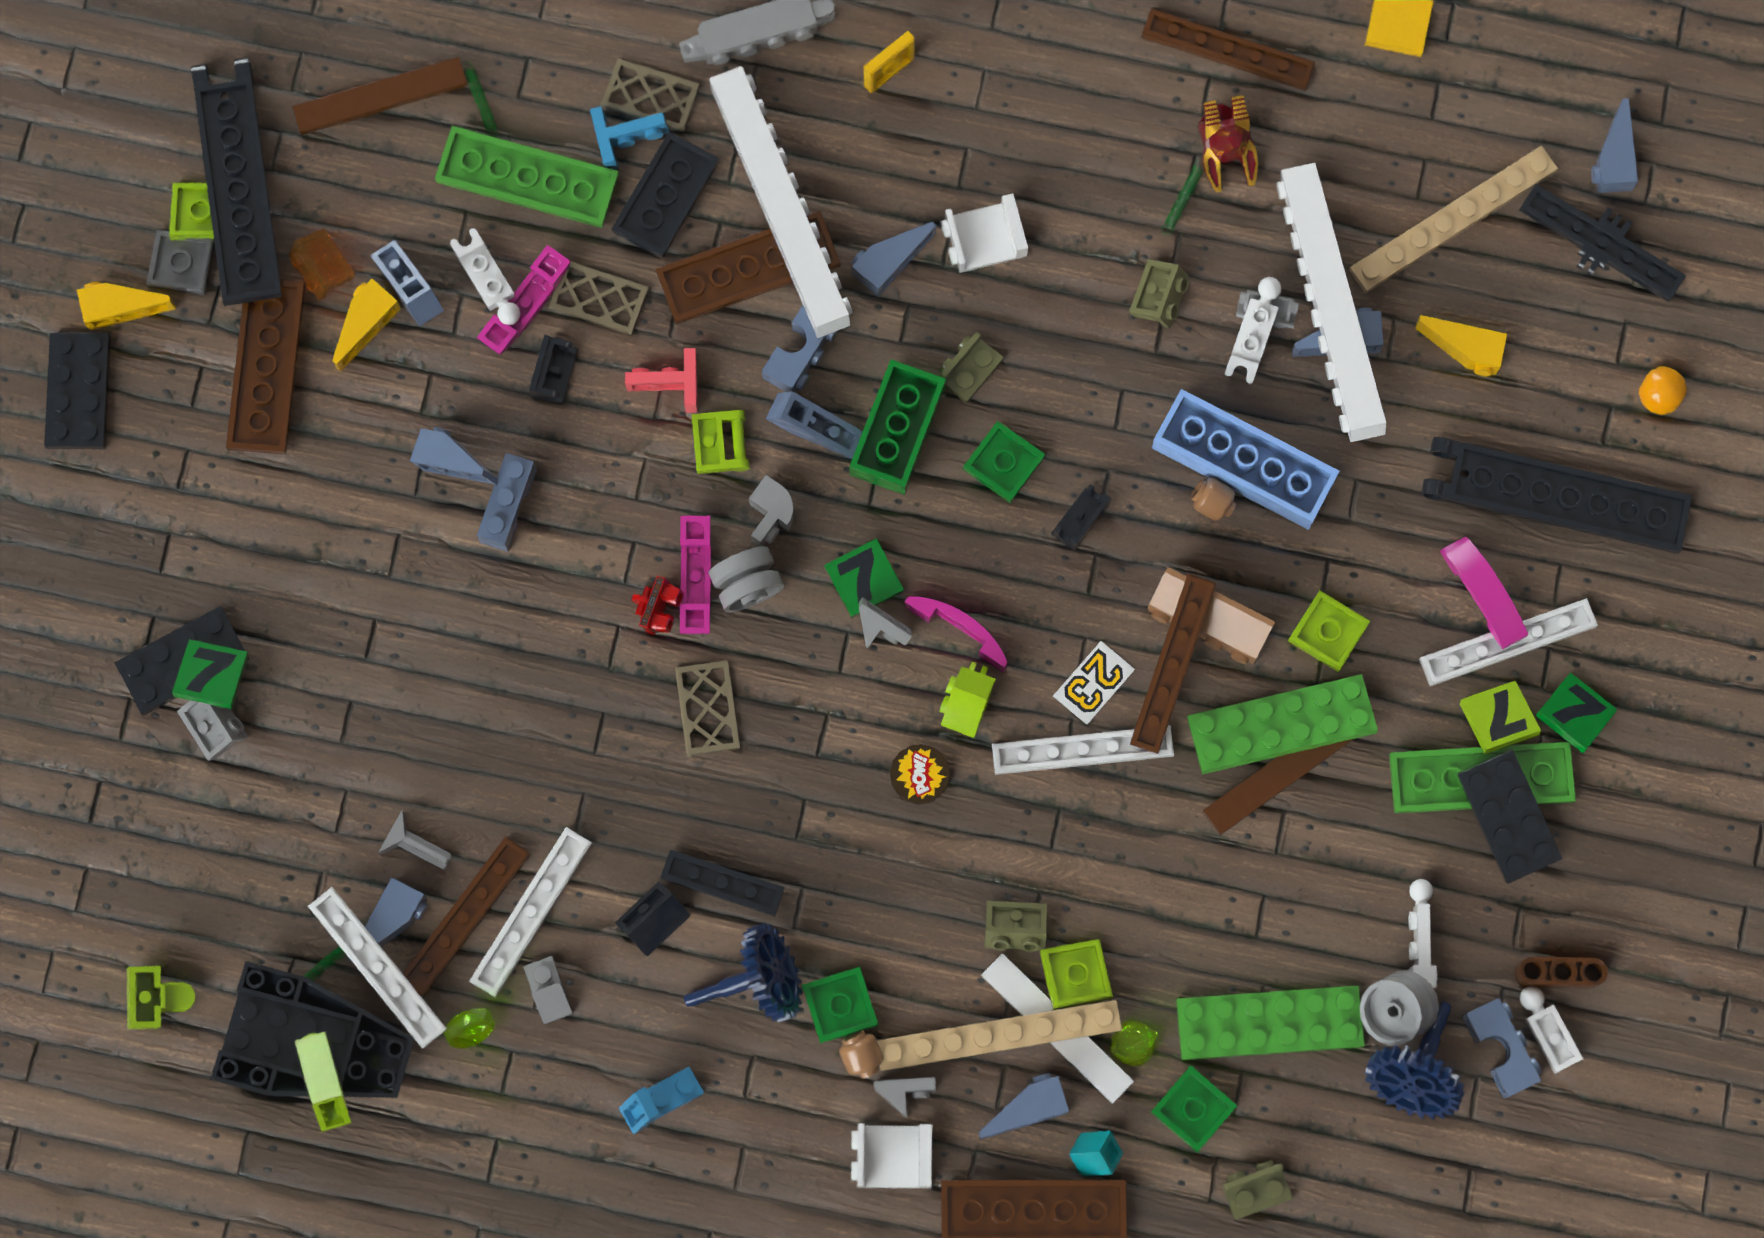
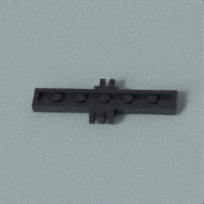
M1535 184L1519 209L1520 212L1581 248L1578 255L1582 259L1577 267L1582 270L1587 261L1593 263L1587 271L1591 276L1597 267L1603 270L1607 264L1667 302H1670L1686 277L1685 274L1624 238L1633 222L1628 219L1620 228L1617 225L1623 216L1619 213L1612 222L1607 220L1613 211L1609 207L1598 222Z

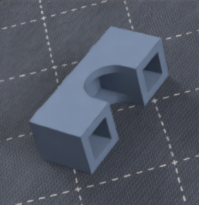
M803 305L792 321L793 331L805 338V346L800 351L789 353L776 347L762 370V378L785 392L793 391L795 393L797 389L802 390L810 376L807 374L812 364L818 365L825 351L822 348L826 341L829 340L831 342L838 332L835 331L817 338Z
M508 453L505 454L497 476L498 483L493 487L477 533L481 544L509 552L518 526L517 516L524 497H528L537 472L534 461Z
M1497 998L1462 1016L1475 1044L1485 1039H1495L1503 1044L1506 1050L1505 1061L1500 1067L1490 1071L1504 1099L1541 1081L1539 1077L1542 1074L1541 1068L1534 1057H1529L1525 1049L1528 1046L1527 1041L1520 1030H1515L1511 1022L1513 1014L1506 1002L1501 1003L1500 999Z

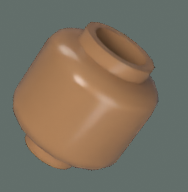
M1210 477L1207 480L1201 479L1191 494L1194 510L1213 521H1218L1223 516L1229 517L1237 504L1234 501V489L1214 477Z
M859 1031L842 1040L843 1045L840 1047L839 1054L850 1075H861L862 1079L879 1071L877 1067L883 1062L884 1056L874 1035Z

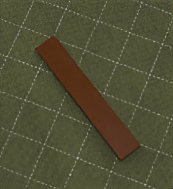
M1152 8L1141 38L1306 91L1315 64L1314 61Z
M455 57L292 106L302 136L468 85L460 59Z
M1187 574L1130 745L1159 754L1217 584L1216 582Z
M1354 739L1276 757L1202 812L1221 836Z
M505 836L402 973L422 998L425 997L531 854L507 836Z

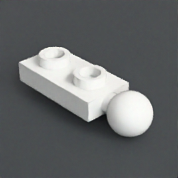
M1529 986L1523 989L1520 994V1002L1525 1009L1531 1010L1534 1014L1525 1020L1554 1074L1582 1060L1583 1057L1555 1006L1552 1005L1546 1009L1543 1007L1544 994L1538 987Z

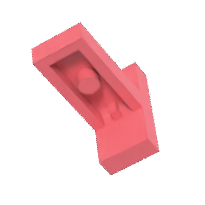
M684 348V371H679L678 368L666 367L662 368L659 372H649L647 368H634L632 372H625L627 391L684 390L686 413H698L696 348Z

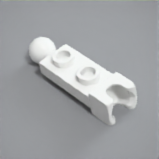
M472 228L469 231L472 242L468 246H461L456 239H452L450 245L489 311L498 307V319L506 325L515 324L520 318V309L516 304L508 302L515 298L514 292L476 229Z
M1266 277L1260 281L1258 285V292L1261 296L1260 300L1251 298L1224 374L1226 376H1231L1237 366H1244L1248 372L1246 381L1250 384L1253 383L1279 308L1271 305V301L1276 299L1281 293V284L1274 277Z
M1417 879L1412 882L1409 889L1410 896L1415 900L1413 912H1409L1408 917L1409 930H1414V942L1409 943V959L1414 960V965L1409 971L1423 976L1431 983L1434 989L1437 988V966H1431L1430 904L1427 903L1433 896V887L1427 880Z

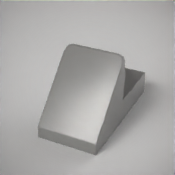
M863 597L859 601V611L866 648L870 646L880 630L883 631V637L891 643L897 645L900 642L906 646L912 637V630Z
M552 956L523 966L532 990V997L544 1025L573 1014Z
M935 1077L874 1081V1090L901 1115L907 1118L905 1094H911L912 1099L929 1098L930 1092L936 1091Z

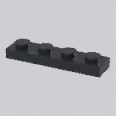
M671 849L660 877L661 880L773 917L776 916L785 890L783 886Z

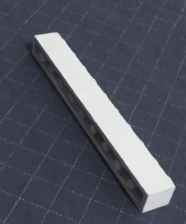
M742 66L709 78L714 98L817 338L850 326L849 315L853 314L848 298H842L838 291L842 288L836 272L831 273L828 264L831 263L826 248H820L817 239H820V234L815 222L809 223L806 214H809L807 203L804 197L798 198L795 191L799 189L794 173L788 174L785 168L788 160L783 148L777 149L774 141L778 139L772 123L766 124L763 116L767 115L762 99L756 100L753 94L756 91V86L751 74L746 76Z
M1311 163L1281 170V181L1276 183L1280 199L1285 198L1287 207L1283 208L1287 225L1292 224L1294 231L1290 233L1293 250H1299L1301 257L1297 259L1300 276H1306L1308 283L1304 284L1307 302H1313L1315 309L1311 310L1314 328H1320L1322 335L1318 336L1321 354H1327L1329 361L1325 363L1328 380H1334L1336 387L1332 389L1335 406H1341L1343 415H1339L1341 430L1343 433L1348 432L1350 442L1385 435L1386 420L1316 164Z

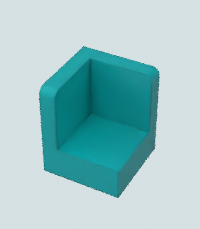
M1111 1131L1079 1134L1069 1153L1082 1176L1113 1174L1124 1154Z

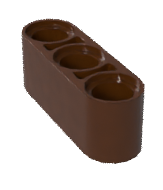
M1528 957L1515 968L1516 980L1525 987L1591 989L1602 984L1608 976L1607 966L1603 961L1596 958ZM1530 964L1537 969L1538 975L1536 979L1532 980L1525 976V965ZM1556 965L1566 968L1568 972L1566 980H1560L1555 976L1554 969ZM1587 966H1592L1598 971V979L1596 981H1590L1585 976V968Z

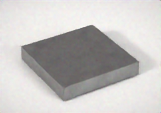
M156 230L146 286L153 289L205 296L215 246L214 239L183 238L187 241L171 240L169 231Z

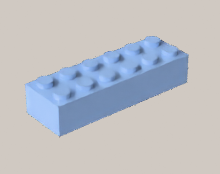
M1183 389L1180 390L1151 447L1208 478H1217L1232 487L1236 493L1308 530L1340 472Z

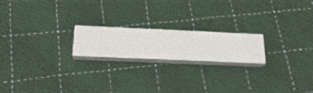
M1587 598L1524 620L1523 623L1528 636L1503 650L1490 632L1420 657L1419 660L1430 687L1596 628L1598 624Z
M1171 725L1167 727L1159 754L1130 745L1135 729L992 744L995 775L1173 757Z
M567 827L564 829L471 977L470 983L493 997H497L588 852L592 842Z
M333 887L308 906L423 1049L447 1030Z
M1003 953L981 975L1022 1016L1054 1011L1051 1000ZM1088 1036L1050 1043L1112 1104L1134 1082Z

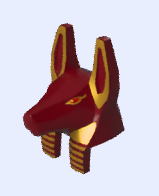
M1244 96L1231 97L1232 108L1225 105H1217L1216 101L1203 103L1204 116L1197 126L1203 143L1202 163L1204 172L1215 192L1222 191L1220 164L1223 162L1240 160L1247 185L1253 186L1256 182L1258 169L1257 150L1251 139L1250 116L1247 114Z

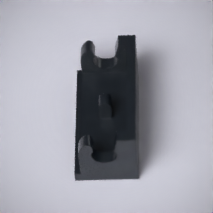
M544 334L529 388L532 398L563 405L578 348L573 347L572 342Z
M1089 485L1082 491L1051 532L1053 537L1074 552L1110 505L1111 498L1105 493L1102 496L1098 494L1092 485Z

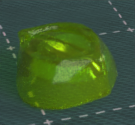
M488 1008L471 1009L456 1015L445 1026L447 1030L443 1033L450 1047L466 1049L488 1038L494 1029L495 1022Z
M1140 1021L1122 1023V1031L1113 1032L1111 1055L1128 1066L1145 1064L1154 1055L1159 1033Z

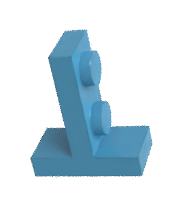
M602 107L590 109L603 164L608 169H619L614 147H630L635 144V141L642 139L656 140L661 138L664 133L669 132L663 113L608 127L606 115Z
M687 1067L647 1089L644 1087L634 1092L619 1107V1110L634 1135L645 1129L651 1122L703 1095L704 1092L690 1067Z

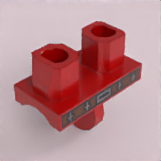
M657 575L653 588L645 586L642 596L632 595L631 601L638 605L635 615L641 617L639 626L646 629L645 632L655 635L656 631L670 633L674 624V617L663 612L666 604L679 607L684 597V592L673 586L666 578Z

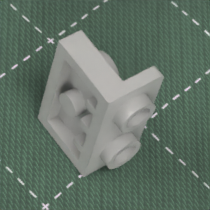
M190 700L177 711L208 761L215 760L234 743L242 742L248 738L242 722L235 717L231 709Z

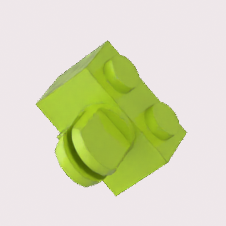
M974 661L971 662L969 669L962 666L957 677L951 676L946 689V693H949L950 696L945 695L939 711L944 713L941 726L975 738L996 680L987 676L989 667L983 665L980 673L976 672L978 663Z
M134 966L127 968V1030L161 1028V1013L184 1012L192 1007L195 1001V992L191 985L184 982H161V966Z

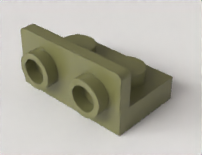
M1148 259L1129 313L1133 317L1158 321L1164 328L1170 329L1173 321L1179 314V304L1182 295L1188 289L1189 276L1177 264Z
M975 332L972 337L967 335L957 348L959 353L953 360L949 357L939 369L940 377L946 379V389L966 404L1004 359L1002 355L981 340V335L978 332Z
M986 902L985 948H993L995 950L1018 949L1027 952L1045 949L1047 904Z
M1273 1160L1255 1166L1257 1172L1247 1176L1244 1170L1227 1176L1228 1183L1221 1186L1234 1220L1293 1199L1282 1171L1284 1169L1282 1163L1274 1165Z

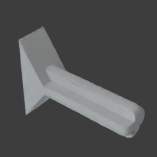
M403 810L378 852L382 855L399 846L440 869H445L452 857L451 853L407 831L405 812Z

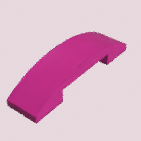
M547 245L531 265V272L515 291V298L508 301L519 307V320L513 325H506L494 314L476 338L501 356L543 308L568 270L571 261Z
M680 516L681 590L684 592V597L680 604V634H710L711 579L708 572L711 569L710 516Z
M1466 536L1440 550L1454 575H1459L1488 621L1487 627L1502 650L1528 636L1525 625L1504 586L1483 555Z
M907 597L905 600L906 609L927 623H930L935 615L940 616L982 644L983 646L979 650V657L1004 673L1008 663L1004 653L989 632L976 620L949 604L929 598Z

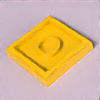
M1374 0L1365 46L1421 57L1433 0Z
M909 31L905 32L864 66V87L870 94L914 60L915 37Z

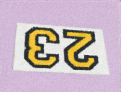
M1100 641L1053 697L1087 725L1135 669Z

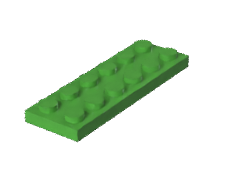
M452 126L435 181L439 184L603 228L619 178V171Z
M1362 674L1187 716L1202 775L1376 734L1378 731Z
M1570 743L1510 745L1484 754L1481 747L1391 752L1389 754L1394 814L1472 809L1456 773L1508 749H1513L1538 805L1574 803L1576 797Z
M1359 986L1176 999L1181 1061L1364 1047L1363 1026L1359 1009Z

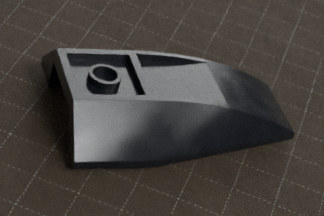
M245 961L237 987L239 994L222 1050L218 1051L210 1080L268 1096L310 1097L295 1041L302 1039L308 1034L325 1032L344 1097L398 1098L415 1040L413 1037L304 976Z

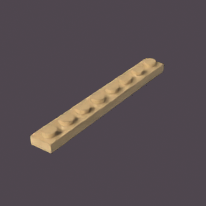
M1540 146L1352 265L1349 271L1366 294L1533 188L1535 184H1539L1555 174L1558 168L1545 149Z
M1117 1000L882 1039L877 1040L884 1056L883 1062L880 1064V1070L886 1071L1122 1031Z

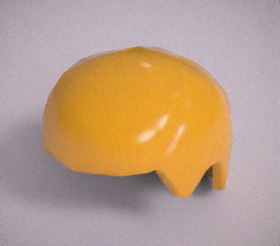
M1665 366L1652 369L1639 388L1642 404L1650 412L1660 415L1677 410L1687 392L1685 378L1676 370Z

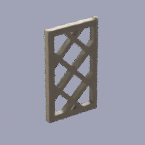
M617 58L600 106L637 118L663 113L664 115L678 108L682 114L680 123L666 121L669 128L684 132L700 84ZM621 67L635 71L637 76L622 83L619 77ZM652 76L664 80L666 85L650 91L645 78ZM640 81L647 94L632 101L625 88ZM681 85L690 88L691 92L688 97L679 100L673 87ZM620 90L627 101L622 106L609 102L611 95ZM669 90L675 103L660 110L654 97ZM650 99L656 112L651 115L637 111L635 106Z
M571 262L562 280L554 290L548 308L632 335L649 287ZM571 268L584 272L586 277L570 284L567 275ZM596 278L613 282L615 287L599 294L593 280ZM589 282L595 296L580 303L573 289ZM630 287L639 290L638 299L628 303L622 289ZM567 292H570L576 304L571 308L557 304L559 297ZM618 292L624 306L608 312L602 299ZM598 301L605 315L596 317L585 313L583 308ZM627 310L631 318L628 327L613 322L611 317Z
M728 660L675 667L687 756L691 757L698 754L740 749ZM723 668L725 682L721 687L707 678L713 669ZM692 672L699 677V680L688 691L683 686L682 674ZM703 681L717 690L708 704H705L693 695ZM721 694L728 700L729 713L725 718L711 708ZM690 699L704 708L694 722L687 716L686 704ZM707 712L722 721L712 735L698 726ZM725 725L732 729L733 743L722 744L716 739V736ZM694 729L708 739L702 747L692 748L690 734Z

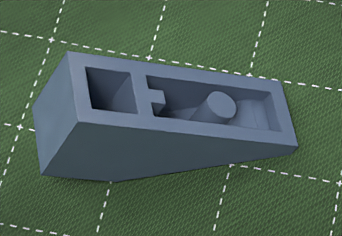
M1623 99L1617 108L1595 166H1592L1591 179L1593 184L1597 183V193L1632 191L1638 182L1629 99Z
M930 222L871 245L866 252L861 250L852 260V276L879 297L936 235V225Z
M395 240L370 255L419 327L444 311L430 286Z
M1372 308L1356 309L1367 353H1380L1383 347L1381 311H1373ZM1320 330L1296 342L1292 349V357L1327 355L1326 353L1321 354L1318 336H1322Z
M793 391L777 393L766 420L794 435L850 459L854 456L863 432Z
M434 427L433 430L420 429L410 458L411 463L426 472L497 485L498 479L465 447L450 437L451 433L448 430Z
M391 878L365 928L382 947L412 926L416 919L420 920L428 907V904L425 903L427 897L423 893Z
M1050 1073L1032 1078L1034 1083L1028 1085L979 1132L980 1140L1068 1114L1069 1110L1059 1077L1051 1078Z

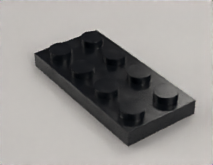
M668 132L611 229L612 233L663 259L717 168L720 159Z
M50 333L44 447L46 449L106 448L111 343L109 333Z
M221 606L114 662L143 716L177 698L173 697L172 691L189 639L245 651Z
M1508 749L1456 773L1506 884L1562 859L1513 749Z

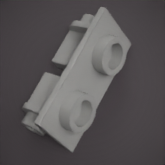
M1241 291L1236 317L1244 319L1250 299L1260 300L1259 292ZM1279 296L1273 299L1271 305L1279 308L1272 326L1277 328H1294L1295 315L1297 314L1299 303L1293 302V299Z

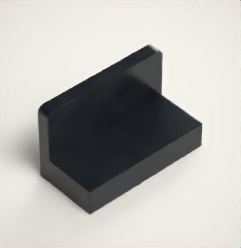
M657 882L615 924L633 941L645 956H649L690 917V914L660 882Z

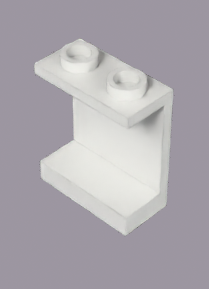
M1014 194L1002 196L1001 204L956 215L952 214L951 209L945 210V220L941 221L944 237H950L952 247L948 248L952 265L957 264L959 273L1027 257L1028 245Z
M858 1124V1131H852V1149L858 1150V1162H851V1180L857 1181V1188H931L932 1125L864 1126V1124Z

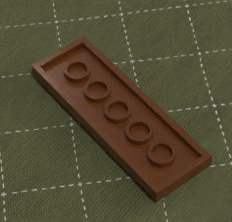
M821 211L806 215L809 223L815 222L820 234V239H817L820 248L825 247L831 260V263L828 264L829 270L840 267L838 255ZM770 228L656 268L657 276L676 325L793 283Z
M281 280L283 297L242 304L226 441L227 450L285 455L287 453L306 286L304 282Z
M941 1180V1238H1127L1126 1180Z

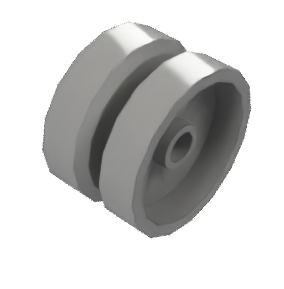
M761 546L742 551L719 562L709 570L708 573L714 588L724 589L720 593L719 599L725 612L731 613L755 606L773 597L784 588L779 572L769 570L774 564V560L768 547Z
M1396 971L1367 988L1362 995L1359 1009L1361 1021L1367 1032L1378 1042L1394 1046L1403 1045L1428 1031L1437 1020L1439 1004L1435 990L1431 983L1423 976L1411 971Z

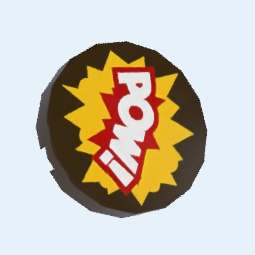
M923 744L912 745L900 751L893 760L890 769L891 785L897 795L904 801L916 805L930 804L939 798L947 789L950 778L949 766L944 756L935 748Z

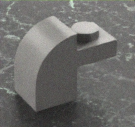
M765 475L749 497L750 506L765 515L751 535L752 542L759 547L764 546L766 542L771 544L780 531L777 528L778 525L789 531L794 519L793 503L788 491L775 480Z

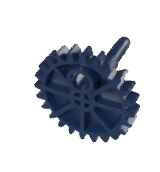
M766 923L747 928V932L743 933L745 939L741 940L744 949L740 950V953L745 958L744 961H741V964L746 968V972L722 979L717 984L684 996L686 1006L691 1007L722 996L729 997L753 989V999L759 1000V1009L765 1010V1016H771L772 1021L782 1022L796 1017V1013L800 1012L798 1005H801L802 1001L799 996L803 995V992L798 985L802 981L797 977L799 968L794 966L795 956H790V946L784 945V936L779 937L778 929L773 930L771 924L766 925Z
M1440 1002L1437 1020L1428 1032L1423 1035L1416 1053L1412 1052L1408 1046L1405 1047L1404 1051L1396 1045L1393 1046L1392 1050L1385 1046L1382 1051L1376 1050L1375 1054L1371 1055L1364 1074L1367 1077L1365 1081L1371 1083L1370 1090L1378 1091L1376 1097L1386 1098L1385 1104L1397 1105V1111L1407 1110L1409 1116L1415 1112L1421 1119L1424 1118L1425 1114L1432 1120H1435L1436 1115L1445 1119L1446 1114L1452 1116L1454 1111H1458L1465 1094L1462 1091L1464 1084L1459 1083L1460 1076L1451 1075L1453 1068H1444L1443 1060L1438 1061L1434 1059L1441 1043V1034L1451 1012V1005L1449 1003Z

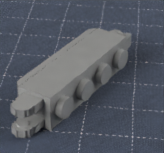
M776 0L703 21L698 27V35L679 43L684 63L706 60L707 65L713 63L714 65H722L733 57L740 55L742 57H749L755 55L758 50L768 47L770 49H777L784 46L786 42L796 39L797 41L808 40L813 37V34H817L818 26L833 22V19H835V4L831 0H818L811 3L810 0Z

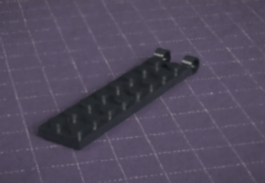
M249 57L234 59L236 81L211 85L206 64L191 66L224 306L283 297L254 93L253 72ZM228 94L229 98L222 99V96Z
M1433 437L1430 454L1440 458H1455L1450 483L1436 479H1424L1421 496L1425 498L1455 502L1679 554L1682 550L1692 495L1454 441L1445 437ZM1462 471H1466L1468 473V477L1463 478L1461 477L1460 473Z

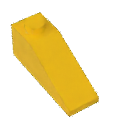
M373 279L367 284L365 282L362 283L353 294L354 297L351 300L332 360L340 372L401 310L398 301Z
M91 282L84 285V288L77 290L83 320L90 331L176 309L169 295L110 283Z
M1420 315L1415 329L1465 368L1474 370V373L1480 376L1497 374L1501 367L1507 337L1506 333Z

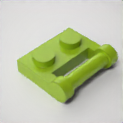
M732 410L692 414L697 474L725 471L740 472L750 469L749 459H746L743 430L745 411ZM728 422L731 423L734 459L730 460L725 459L722 423Z

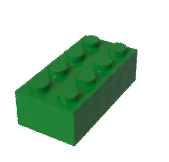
M890 359L850 463V476L903 495L906 494L946 388L945 378Z

